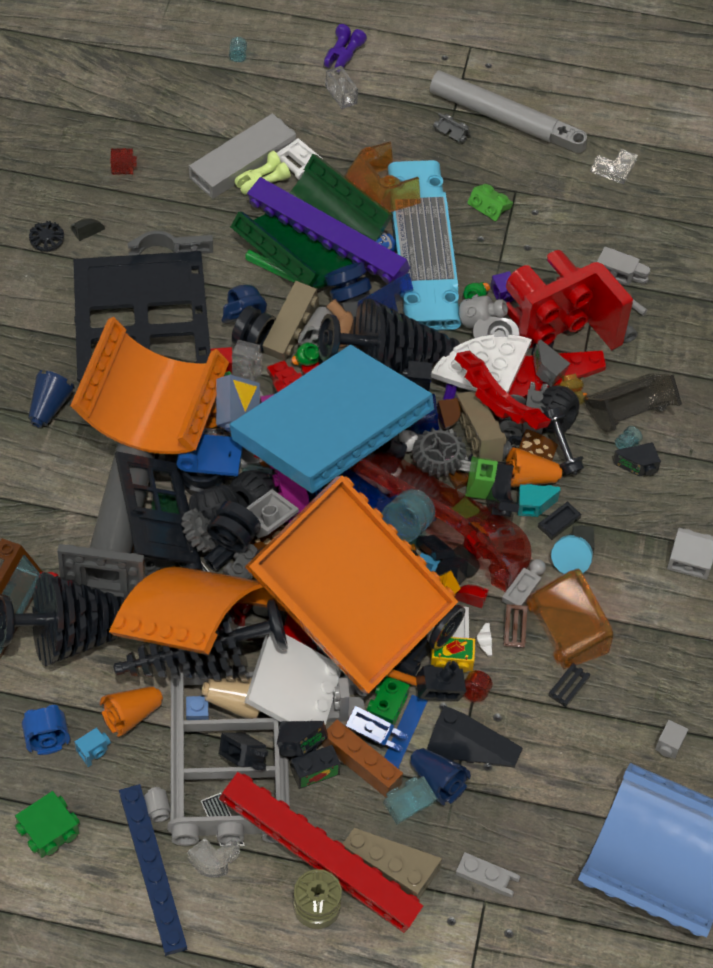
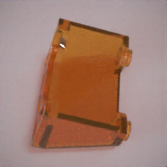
M579 568L563 574L529 595L527 600L528 608L535 614H541L556 643V651L553 652L554 658L557 663L561 664L563 670L569 668L572 663L577 665L609 653L613 640L611 625Z

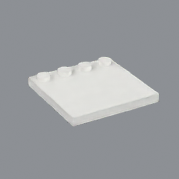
M266 634L245 703L280 722L324 721L326 725L335 694L334 687H337L341 669L331 659L286 635L288 649L280 650L274 634Z

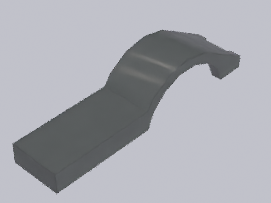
M151 231L128 242V249L131 248L129 255H141L145 249L152 246L167 247L173 253L201 251L202 254L213 253L212 235L173 237L164 231Z

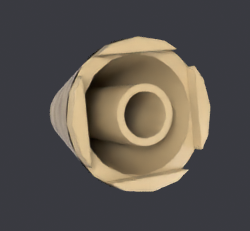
M250 677V682H242L240 678H236V682L228 681L227 678H222V681H215L214 678H210L208 682L203 683L201 694L204 695L206 701L245 719H254L258 716L259 710L245 703L252 677Z

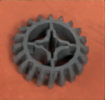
M432 427L430 432L425 430L423 435L419 434L412 449L413 460L416 463L417 469L422 468L423 473L429 472L430 477L436 474L438 478L440 475H444L447 478L449 473L454 475L456 470L460 471L458 470L462 466L460 460H465L467 454L462 438L457 437L456 432L450 433L449 428L446 431H442L441 427L438 431H435Z

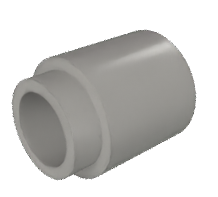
M160 787L149 789L148 793L144 795L148 815L152 818L153 822L167 820L170 817L169 813L171 810L166 790Z

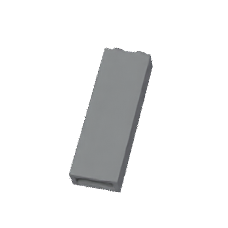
M272 113L189 165V178L214 199L233 187L237 176L245 171L254 170L265 165L269 152L275 151L277 153L295 141L296 133Z

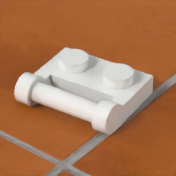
M299 138L277 152L280 162H284L298 180L305 171L303 169L311 155H318ZM289 155L302 167L299 169L295 164H293L289 159H287L286 156Z

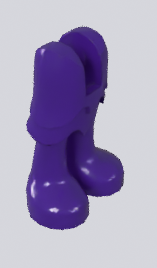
M345 24L337 26L335 31L337 42L327 52L324 59V66L327 68H331L336 60L335 71L338 72L352 59L353 52L367 40L366 34L359 29L354 30L351 35L350 28Z

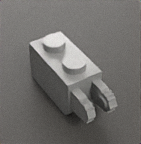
M604 247L597 262L602 263L619 283L629 285L632 281L645 284L649 280L650 268L639 263L640 259L615 249Z

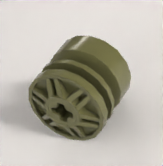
M320 869L307 871L298 878L294 886V913L303 925L311 929H322L330 926L337 920L340 914L342 888L339 880L332 873Z

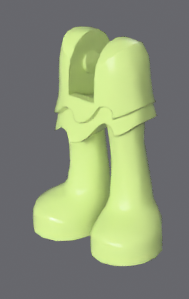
M271 151L267 155V163L254 170L245 171L235 178L234 183L246 195L259 177L274 183L289 179L291 175L288 166L284 162H280V158L275 151Z

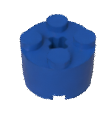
M50 705L47 708L37 710L32 709L24 713L22 729L26 748L29 752L35 750L39 755L52 754L61 750L65 742L69 743L70 735L65 714L57 705Z

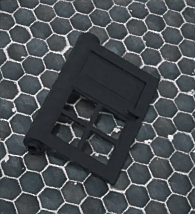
M116 451L114 454L136 554L144 555V557L186 563L188 565L183 568L203 571L200 553L197 547H193L192 542L187 540L185 536L187 534L183 532L185 527L181 525L184 522L182 520L184 513L189 511V505L181 471L177 463ZM129 466L146 469L151 487L133 484ZM153 471L160 472L165 477L171 476L174 491L156 488ZM134 489L152 492L156 510L138 507ZM158 494L176 497L179 514L161 511Z

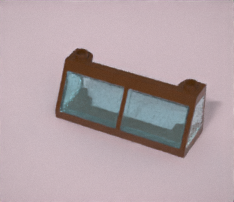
M2 538L0 541V559L3 560V564L0 567V594L10 597L13 603L14 614L26 613L33 601L37 579L40 572L43 571L22 545ZM0 646V659L8 646Z

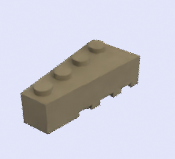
M295 281L262 345L265 354L282 361H286L288 356L292 355L300 333L315 310L320 306L316 288Z

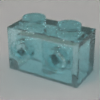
M415 776L405 782L406 787L401 790L396 787L386 794L387 798L383 803L397 825L437 800L436 795L424 776L419 779Z

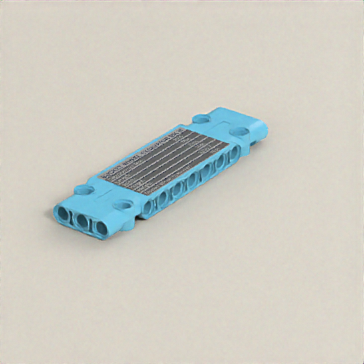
M434 160L392 162L388 165V176L390 184L391 214H393L392 227L396 242L395 253L406 258L410 266V270L399 283L400 296L403 297V311L409 318L423 323L429 328L436 330L457 329L461 326L458 304V279L446 192H443L440 164Z

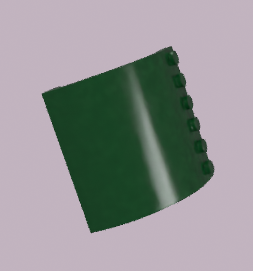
M312 154L303 169L305 170L303 175L289 193L374 241L378 240L393 214L318 155ZM239 211L230 228L294 281L316 289L327 286L324 275L338 268L353 264L351 259L339 256L335 250H329L321 242L311 240L307 234L297 232L289 224H283L274 215L271 217L265 213L252 220L244 212Z

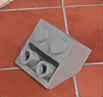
M678 528L667 569L707 580L713 563V536L693 532L690 529Z

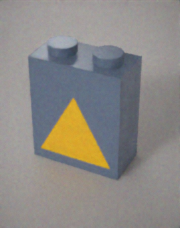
M227 375L216 379V425L231 431L230 423L260 404V383L234 375Z

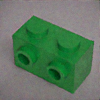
M386 676L383 683L380 682L377 685L375 691L377 696L375 700H370L367 712L395 725L408 698L410 685Z

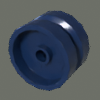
M363 262L353 263L324 275L327 286H336L330 291L332 300L336 299L338 302L353 298L372 288L369 278L361 277L366 273Z

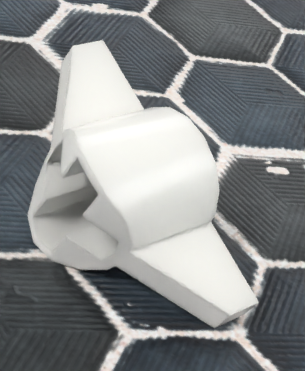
M485 623L478 633L475 643L487 656H492L490 624Z

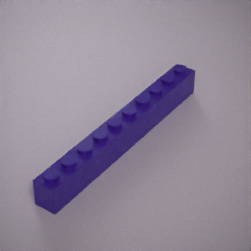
M259 177L247 192L250 199L249 202L253 207L263 209L271 217L274 215L283 224H289L297 232L307 234L311 240L321 242L325 248L335 250L339 256L347 257L353 263L363 262L369 273L381 276L388 284L393 283L397 286L410 270L406 258L262 177Z

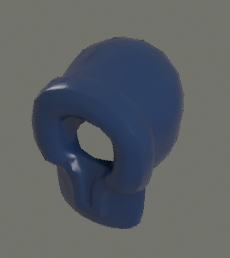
M243 284L233 287L228 291V304L223 307L221 322L237 321L241 312L250 305L260 309L261 314L266 313L267 303L253 285Z

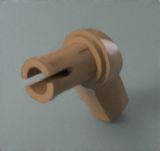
M334 299L326 308L333 315L337 316L340 322L341 333L350 334L353 315L351 311H345Z

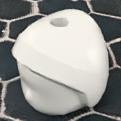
M404 430L399 433L398 442H405L407 444L406 452H411L418 436L413 431Z

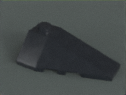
M444 705L435 724L427 750L451 761L462 760L473 764L474 762H482L493 766L515 768L523 748L470 716Z

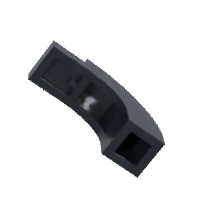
M498 461L495 482L486 497L487 507L491 514L511 517L512 512L518 513L519 504L513 501L511 497V479L514 466L510 463Z

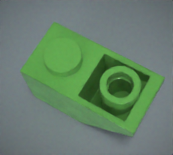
M472 456L465 496L486 499L495 482L498 461Z

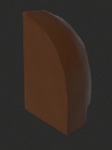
M457 398L438 400L436 414L442 430L452 427L459 419L460 406Z

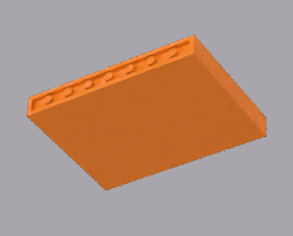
M337 476L245 568L360 691L369 694L458 601L455 599V593L449 587H444L440 582L441 578L439 575L426 567V561L411 551L413 549L406 540H401L397 536L398 531L391 524L387 525L382 519V513L376 508L373 509L368 504V498L353 488L354 483L346 476Z

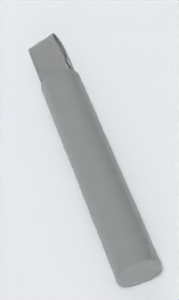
M438 70L432 79L430 93L573 152L581 153L586 149V133L556 118L441 70Z

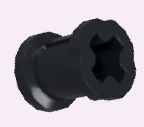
M392 438L380 446V450L382 453H390L397 459H401L407 451V444L402 441L397 442Z

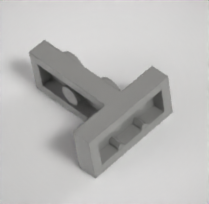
M339 678L338 686L334 687L335 697L332 701L327 722H335L336 720L348 721L355 706L365 710L363 696L350 697L348 678Z

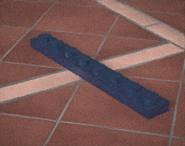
M138 784L120 789L119 795L164 954L168 956L187 950V944L150 816L148 815L141 785Z

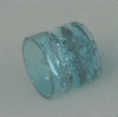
M409 489L400 493L385 506L382 511V519L387 525L391 524L398 531L397 536L401 540L404 539L407 542H412L432 524L435 519V508L428 495L420 490Z

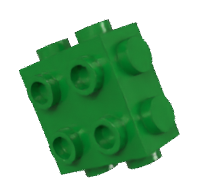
M51 791L15 815L17 824L14 826L21 837L26 836L29 840L27 844L33 853L37 852L41 858L55 853L59 846L65 842L73 841L77 834H79V819L74 812H68L65 800L61 795L57 797L54 791Z

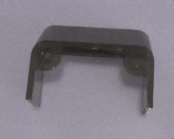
M645 374L583 398L585 406L599 428L605 430V432L617 430L616 425L619 424V421L647 410L661 412L667 410L669 405H682L674 374Z

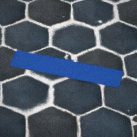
M414 695L411 696L397 727L398 730L409 736L405 740L394 734L391 742L399 744L402 750L398 752L388 747L384 756L397 768H399L428 700L419 699V697Z

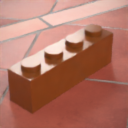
M336 720L327 729L328 738L322 742V746L333 745L338 759L388 799L402 785L403 772L339 720Z

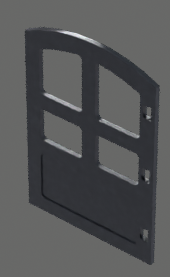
M201 251L73 259L74 322L76 327L78 382H81L92 357L91 343L99 341L104 327H90V311L133 308L135 324L123 326L126 329L125 333L149 350L151 338L192 335L195 337L197 360L194 363H207L211 350ZM192 269H198V273H192ZM192 305L193 320L191 322L150 324L148 321V307ZM202 308V314H195V309ZM206 350V355H199V351Z

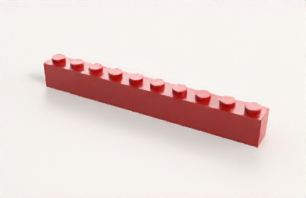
M239 772L236 773L219 798L220 801L314 869L326 870L332 873L339 880L343 890L401 932L405 933L424 906L416 896L401 890V886L398 883L383 877L382 872L377 868L369 867L359 855L351 854L341 842L333 841L323 829L315 828L311 825L305 816L290 810L287 803L272 797L269 790L254 784L251 777Z

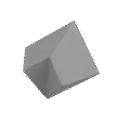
M273 489L247 507L261 523V528L256 534L257 538L270 534L299 512L296 506Z

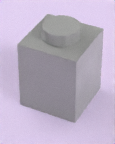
M668 720L655 750L665 757L675 759L685 740L688 729Z

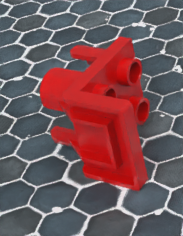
M555 250L547 255V261L560 275L556 281L546 285L529 265L518 268L508 278L506 289L520 306L514 308L510 302H506L508 307L507 315L516 323L519 329V336L532 339L529 349L535 343L537 344L539 340L550 345L558 334L568 329L570 332H576L584 327L587 322L611 350L623 345L633 299L602 263L593 262L583 268H578L563 251Z

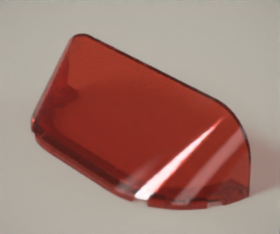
M380 447L351 466L352 472L375 481L456 529L464 537L469 534L476 541L474 547L483 559H489L491 564L488 569L491 576V584L498 589L506 592L522 569L528 568L532 554L529 539L524 531L512 521L501 515L491 514L484 505L465 496L435 477H430L428 473H423L421 469H417L416 466L402 458L397 459L393 454L382 453Z

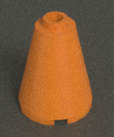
M511 448L507 455L506 461L514 466L511 487H519L520 484H552L562 477V468L556 462L520 448Z
M153 686L108 694L100 700V706L104 704L105 709L102 711V716L112 733L118 732L117 736L119 737L125 735L160 707L163 696L161 691Z

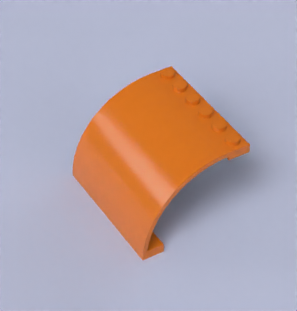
M115 317L109 318L70 406L96 430L126 446L158 454H180L195 451L216 398V379L224 377L229 361L217 349L210 352L207 363L204 364L181 362L161 356L133 340L125 333L126 329Z
M183 567L163 568L148 575L134 587L120 607L109 632L114 636L209 655L217 637L215 632L219 624L236 602L267 608L268 600L273 599V597L254 579ZM276 601L278 609L281 611H285V609Z

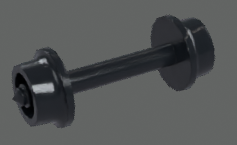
M549 407L543 414L551 420L549 425L552 424L566 462L559 466L562 468L565 476L570 474L577 475L578 471L584 469L582 462L584 458L583 456L573 458L559 423L567 415L563 414L560 407Z

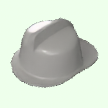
M489 316L488 320L483 321L479 319L474 324L473 336L474 338L494 335V337L519 336V329L511 319Z

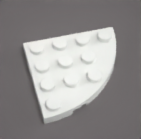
M488 335L471 339L453 348L449 356H443L434 367L431 378L470 391H477V388L473 387L465 378L467 370L463 369L454 360L457 353L470 350L485 362L494 379L509 393L532 339L515 335H508V337Z

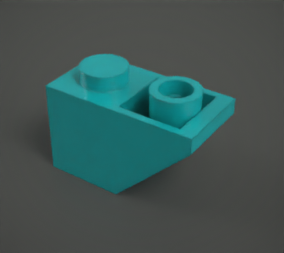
M520 484L518 516H540L558 502L560 487Z

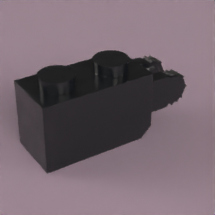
M244 732L221 733L219 755L237 766L251 767L262 771L266 770L264 758L268 756V750H266L265 744Z

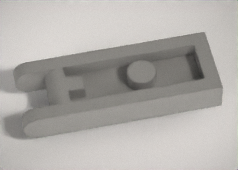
M464 852L456 871L457 876L510 898L513 897L514 892L506 888L509 880L519 882L521 878L516 873Z

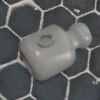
M476 294L472 298L463 300L459 306L460 320L469 329L474 328V324L479 319L485 321L489 319V316L501 318L506 316L508 312V307L504 300L499 299L493 303L487 295L479 297Z

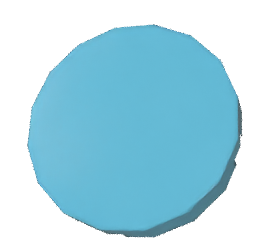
M575 535L561 537L555 543L551 553L554 566L559 572L570 576L583 574L588 570L593 558L590 544L585 539L575 537Z

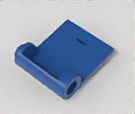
M203 430L195 451L178 454L177 466L179 469L187 472L238 476L243 446L232 440V437L206 435Z

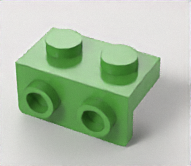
M488 184L474 187L468 200L469 205L494 221H497L501 213L511 209L513 202L506 195L496 192Z

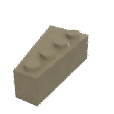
M476 391L458 393L456 398L460 406L459 420L462 428L465 429L467 442L472 444L473 456L502 462L506 436L505 433L501 432L499 422L495 421L492 410L482 404L481 400L475 396Z
M354 828L343 842L347 851L351 854L359 855L369 867L377 868L382 872L383 877L389 881H395L401 886V890L416 896L418 899L421 898L441 869L442 858L357 828Z

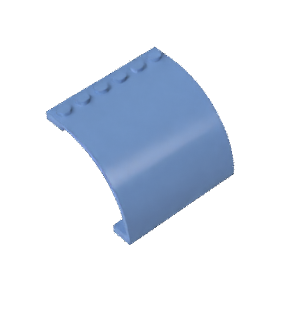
M630 763L625 771L623 781L603 828L578 880L587 887L604 891L609 897H617L632 907L644 909L652 916L662 917L674 926H682L696 936L707 938L713 923V799Z

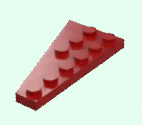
M603 350L558 353L570 365L565 375L553 386L564 383L569 384L574 379L586 378L605 371L606 363ZM533 355L525 356L508 393L509 395H520L525 398L527 397L528 389L530 390L531 382H535L536 391H541V386L546 384L536 375Z

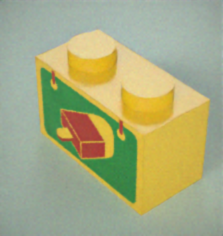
M451 637L441 649H431V665L444 667L448 661H451V663L455 661L459 665V669H463V672L473 671L475 639Z

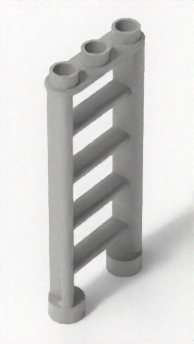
M252 605L254 613L269 617L267 608ZM279 610L284 626V611ZM266 635L259 636V637H255V638H265ZM179 661L180 667L178 668L181 673V679H175L171 676V811L167 830L172 833V842L176 845L189 846L198 843L199 836L217 835V840L220 843L237 844L244 840V834H262L264 841L278 843L243 816L184 817V780L232 779L237 772L246 774L251 778L275 777L276 799L284 801L290 807L288 756H281L277 745L281 722L274 718L184 720V685H203L204 682H208L210 678H213V674L208 673V680H201L198 673H195V679H187L183 672V665ZM226 672L220 673L221 678H226ZM234 672L236 678H240L238 675L239 672ZM249 672L250 677H253L254 672ZM274 729L275 766H266V770L263 771L255 770L251 767L184 769V732Z

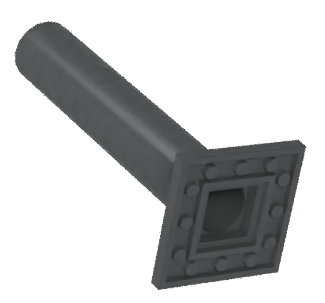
M119 442L115 452L118 451L154 459L156 453L138 450ZM114 454L90 547L59 544L57 553L60 577L65 578L67 581H75L79 585L90 586L91 589L97 588L104 593H112L115 597L127 598L134 587L145 578L144 555L131 553L133 538ZM129 466L133 484L148 486V471ZM134 489L138 507H143L146 491Z

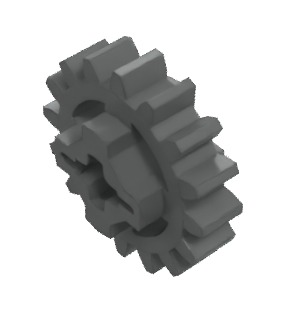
M197 508L184 513L182 517L184 522L181 525L185 527L183 532L187 534L185 536L189 542H192V546H196L197 550H202L203 553L215 548V545L218 543L207 532V525L211 520L204 518L201 511L198 512Z

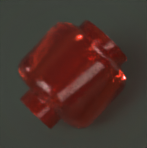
M480 670L469 672L465 679L466 693L464 696L472 702L485 700L493 687L491 677Z

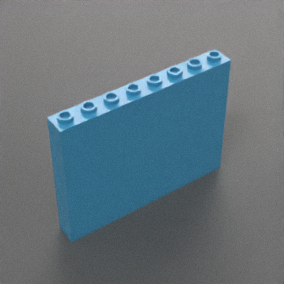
M349 345L229 425L232 440L309 492L314 493L434 410L432 393L354 346Z

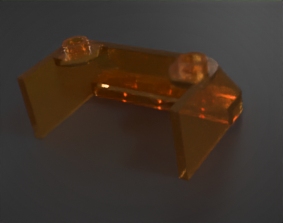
M390 141L361 150L344 175V177L389 212L421 203L418 177L400 182L393 175L380 178L377 174L379 171L388 169V165L393 162L392 143Z

